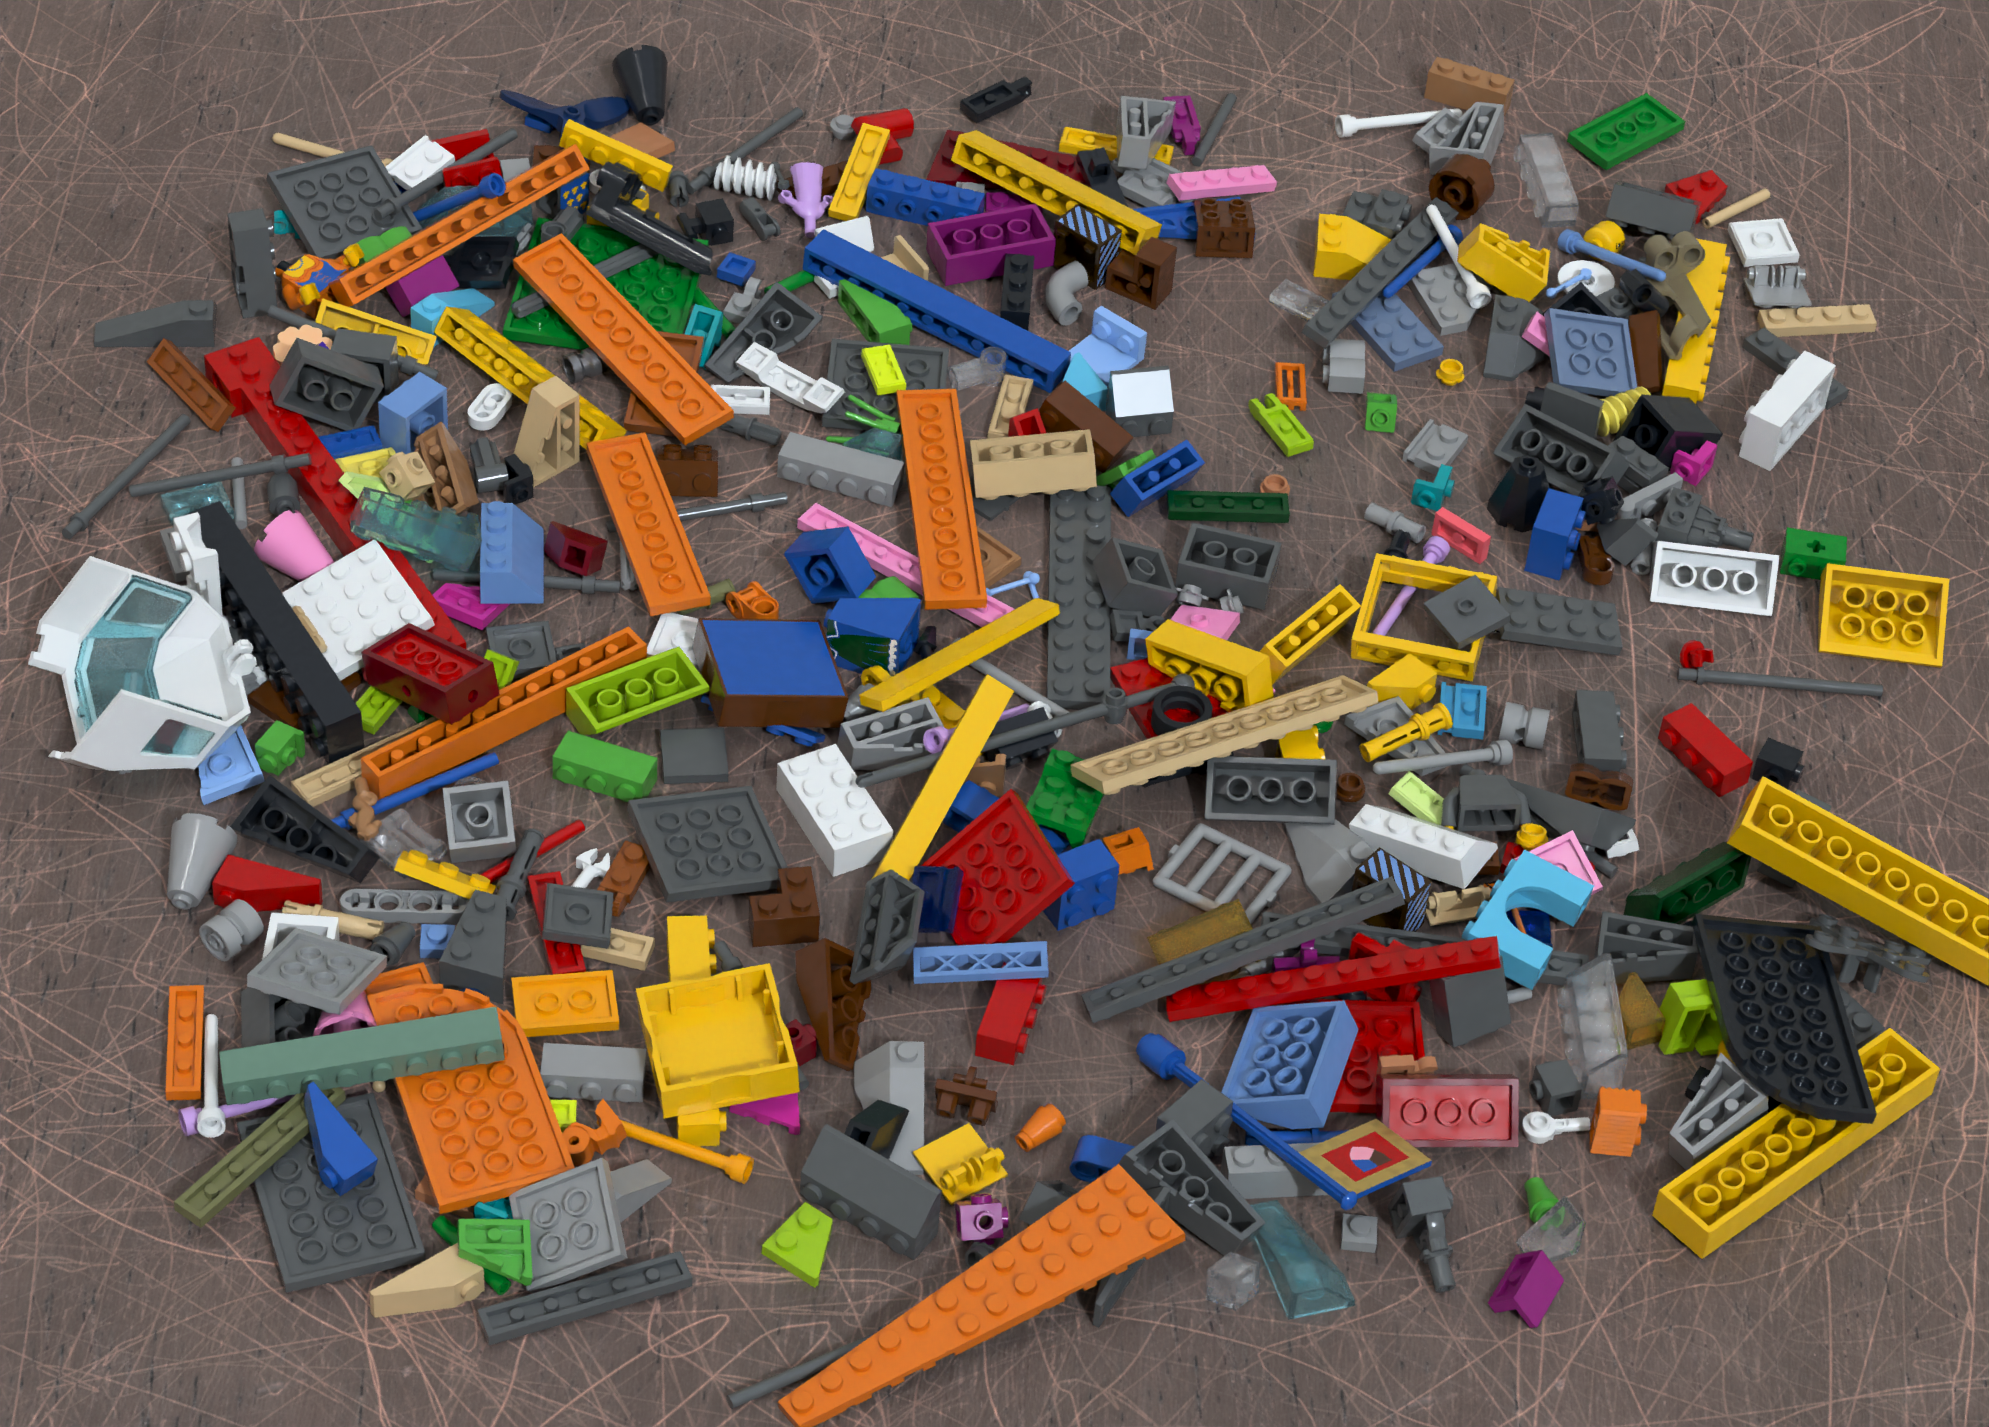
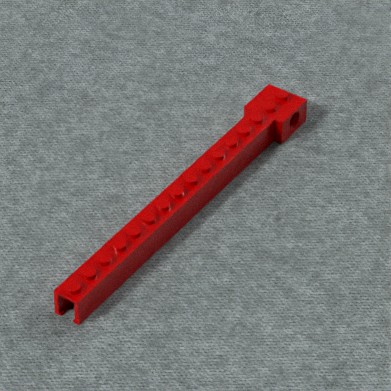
M257 337L204 355L206 378L235 407L230 417L233 418L243 414L272 456L285 454L288 457L310 453L312 465L291 468L287 473L296 480L300 496L342 555L345 557L375 539L432 617L435 626L426 631L467 650L466 641L373 512L340 483L339 479L344 472L302 414L274 404L270 384L280 365L262 340Z

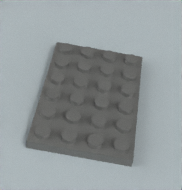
M374 1093L346 1098L336 1108L378 1158L374 1174L342 1196H339L333 1188H328L320 1178L309 1132L253 1182L286 1293L425 1261V1250ZM272 1115L238 1122L237 1131L240 1141L242 1142Z

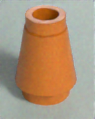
M1047 1104L1045 1107L1039 1106L1015 1136V1140L1021 1149L1029 1152L1031 1149L1062 1133V1127L1066 1125L1065 1118L1052 1104Z

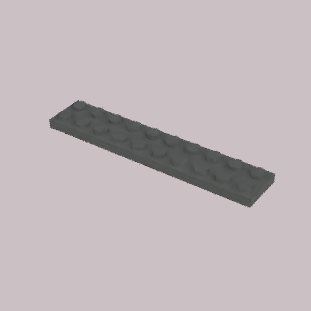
M1097 485V487H1091L1086 491L1069 489L1050 494L1048 601L1059 604L1060 614L1048 621L1046 698L1064 709L1081 710L1101 704L1106 696V691L1110 689V607L1107 605L1092 561L1111 539V486Z

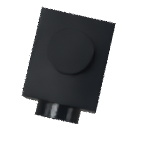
M516 454L505 457L504 463L507 468L508 481H505L503 484L504 503L516 505L533 498V474L528 464H523Z

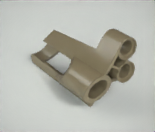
M1689 231L1679 232L1672 238L1670 243L1665 236L1655 235L1650 237L1644 245V252L1646 254L1645 264L1666 273V279L1662 282L1648 277L1645 278L1668 299L1669 307L1675 304L1683 316L1675 326L1670 337L1660 324L1661 348L1669 359L1676 360L1681 359L1683 348L1688 339L1694 334L1699 338L1711 322L1686 274L1700 265L1705 258V250ZM1638 308V312H1637V313H1638V314L1643 313V312Z

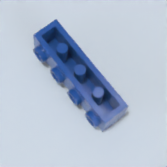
M876 168L867 185L866 212L928 226V223L984 213L985 193Z

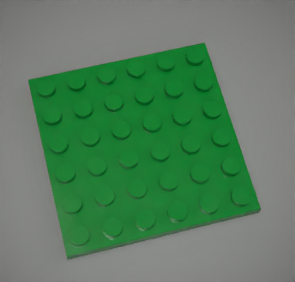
M538 217L528 251L541 244V226L553 219ZM583 224L570 241L592 265L640 244L611 227ZM695 239L709 247L708 240ZM659 253L607 278V280L656 331L685 334L702 274L696 273ZM520 274L503 327V336L508 340L577 350L589 348L590 346L550 305L521 319L512 313L513 302L537 292Z

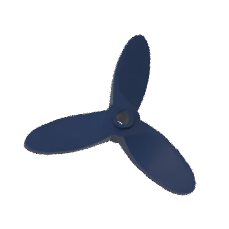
M501 90L499 96L508 104L549 122L560 132L559 143L568 119L595 130L622 120L627 116L630 109L628 101L621 97L590 99L575 106H554L533 97L508 90ZM584 157L586 163H588L589 159Z

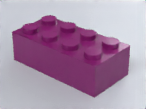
M1035 203L928 223L926 251L944 285L948 286L1004 275L1006 253L1034 256L1033 269L1053 266L1056 239Z

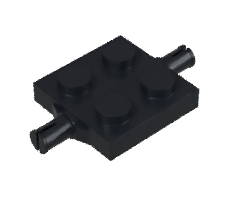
M473 236L459 244L454 254L443 256L460 285L457 288L506 289L510 273L514 269L513 259L518 257L516 254L519 242L517 237Z

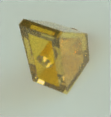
M1636 971L1629 974L1615 1004L1612 1020L1609 1022L1611 1035L1614 1039H1618L1624 1051L1659 1042L1666 1021Z

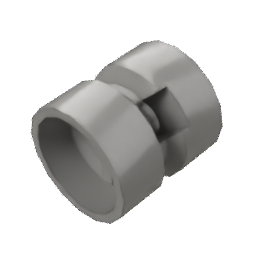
M1506 702L1499 740L1506 739L1510 744L1515 745L1519 741H1523L1525 747L1542 750L1550 710L1532 707L1527 711L1524 705Z
M237 899L226 906L220 912V915L213 916L199 929V935L207 950L214 957L221 961H228L242 950L241 944L249 945L264 932V925L260 916L250 904Z

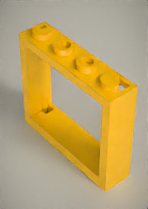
M1376 553L1351 639V658L1392 666L1411 653L1437 672V675L1473 682L1485 636L1472 642L1470 651L1467 652L1368 633L1382 581L1444 592L1476 575L1496 597L1497 576L1458 569L1453 566H1441L1425 561H1415L1399 558L1394 555L1388 556Z

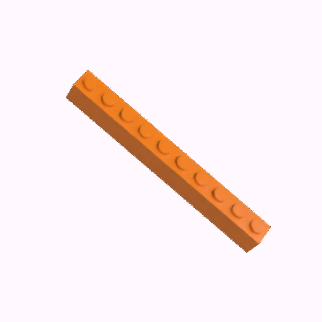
M576 144L562 149L506 181V190L503 195L494 199L483 196L471 201L329 282L328 285L339 304L347 307L353 306L585 173L590 168Z
M628 626L500 689V695L452 725L439 719L362 757V777L367 779L369 790L375 793L379 800L442 774L566 712V688L646 659L647 644Z

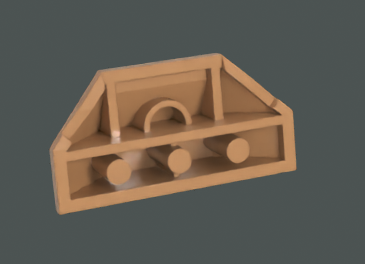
M439 422L416 437L414 443L416 449L414 452L417 451L435 483L419 498L412 500L415 522L419 525L445 523L478 504L479 500L468 462L445 425Z

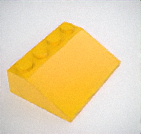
M1827 563L1821 574L1818 652L1941 668L1949 579Z

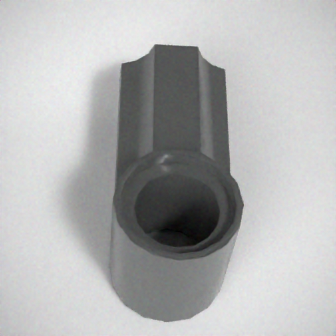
M572 206L561 209L552 221L545 222L541 226V244L561 233L571 241L584 224V216L579 213L577 208Z
M488 437L478 438L474 444L470 445L476 491L479 494L504 490L503 484L505 481H508V473L505 463L500 461L496 443L490 441Z

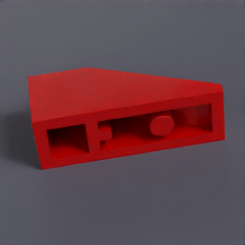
M229 854L212 882L214 905L223 908L237 899L250 904L256 912L282 910L283 907H286L284 906L286 900L313 907L315 904L321 905L323 902L321 879Z

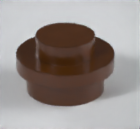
M1344 773L1337 779L1338 799L1345 802H1357L1364 797L1365 785L1359 775Z

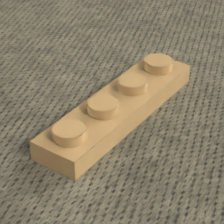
M1869 304L1759 310L1757 317L1761 329H1767L1776 337L1875 332L1877 325Z

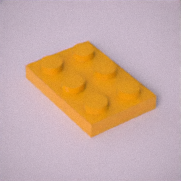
M613 970L511 978L515 1019L522 1027L526 1037L619 1030Z

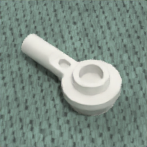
M1535 1111L1530 1112L1524 1117L1522 1130L1529 1141L1542 1144L1548 1140H1553L1554 1135L1562 1134V1132L1589 1131L1590 1119L1589 1117L1553 1119L1549 1114Z

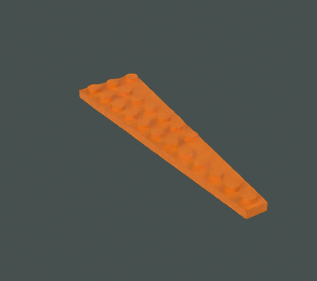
M1118 1164L778 1401L779 1409L795 1427H814L846 1411L848 1407L858 1405L870 1399L874 1392L888 1385L894 1387L904 1382V1377L920 1369L926 1371L936 1366V1361L952 1353L956 1356L1038 1315L1042 1310L1052 1308L1064 1302L1066 1296L1082 1288L1086 1291L1096 1286L1098 1280L1112 1273L1118 1275L1128 1270V1265L1144 1257L1148 1260L1186 1241L1185 1232Z

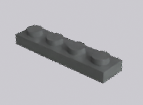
M1765 328L1745 338L1742 347L1781 375L1786 372L1792 359L1797 360L1801 355ZM1832 378L1825 406L1827 410L1845 400L1849 392L1848 388Z

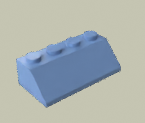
M500 501L481 503V604L544 603V528L513 503H503Z

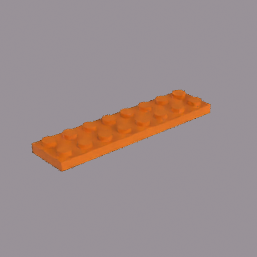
M646 433L586 443L588 457L649 616L710 605V593Z

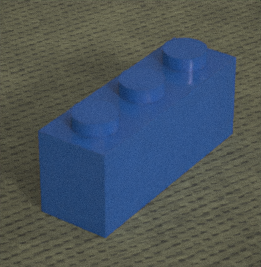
M1185 440L1124 476L1110 495L1126 516L1130 517L1165 496L1167 490H1175L1190 481L1205 462L1190 442Z

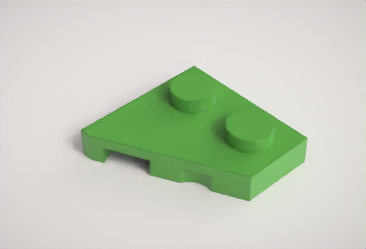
M458 1219V1257L523 1285L531 1286L533 1275L530 1220Z

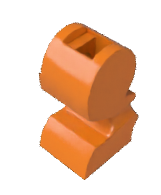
M604 1099L599 1102L595 1111L599 1128L592 1129L584 1124L574 1122L562 1133L574 1166H581L591 1161L595 1151L602 1155L608 1149L619 1148L621 1142L627 1137L622 1121Z

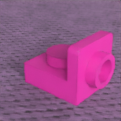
M1707 440L1699 450L1694 449L1691 455L1677 450L1674 453L1670 473L1676 472L1684 481L1696 486L1713 467L1717 445Z

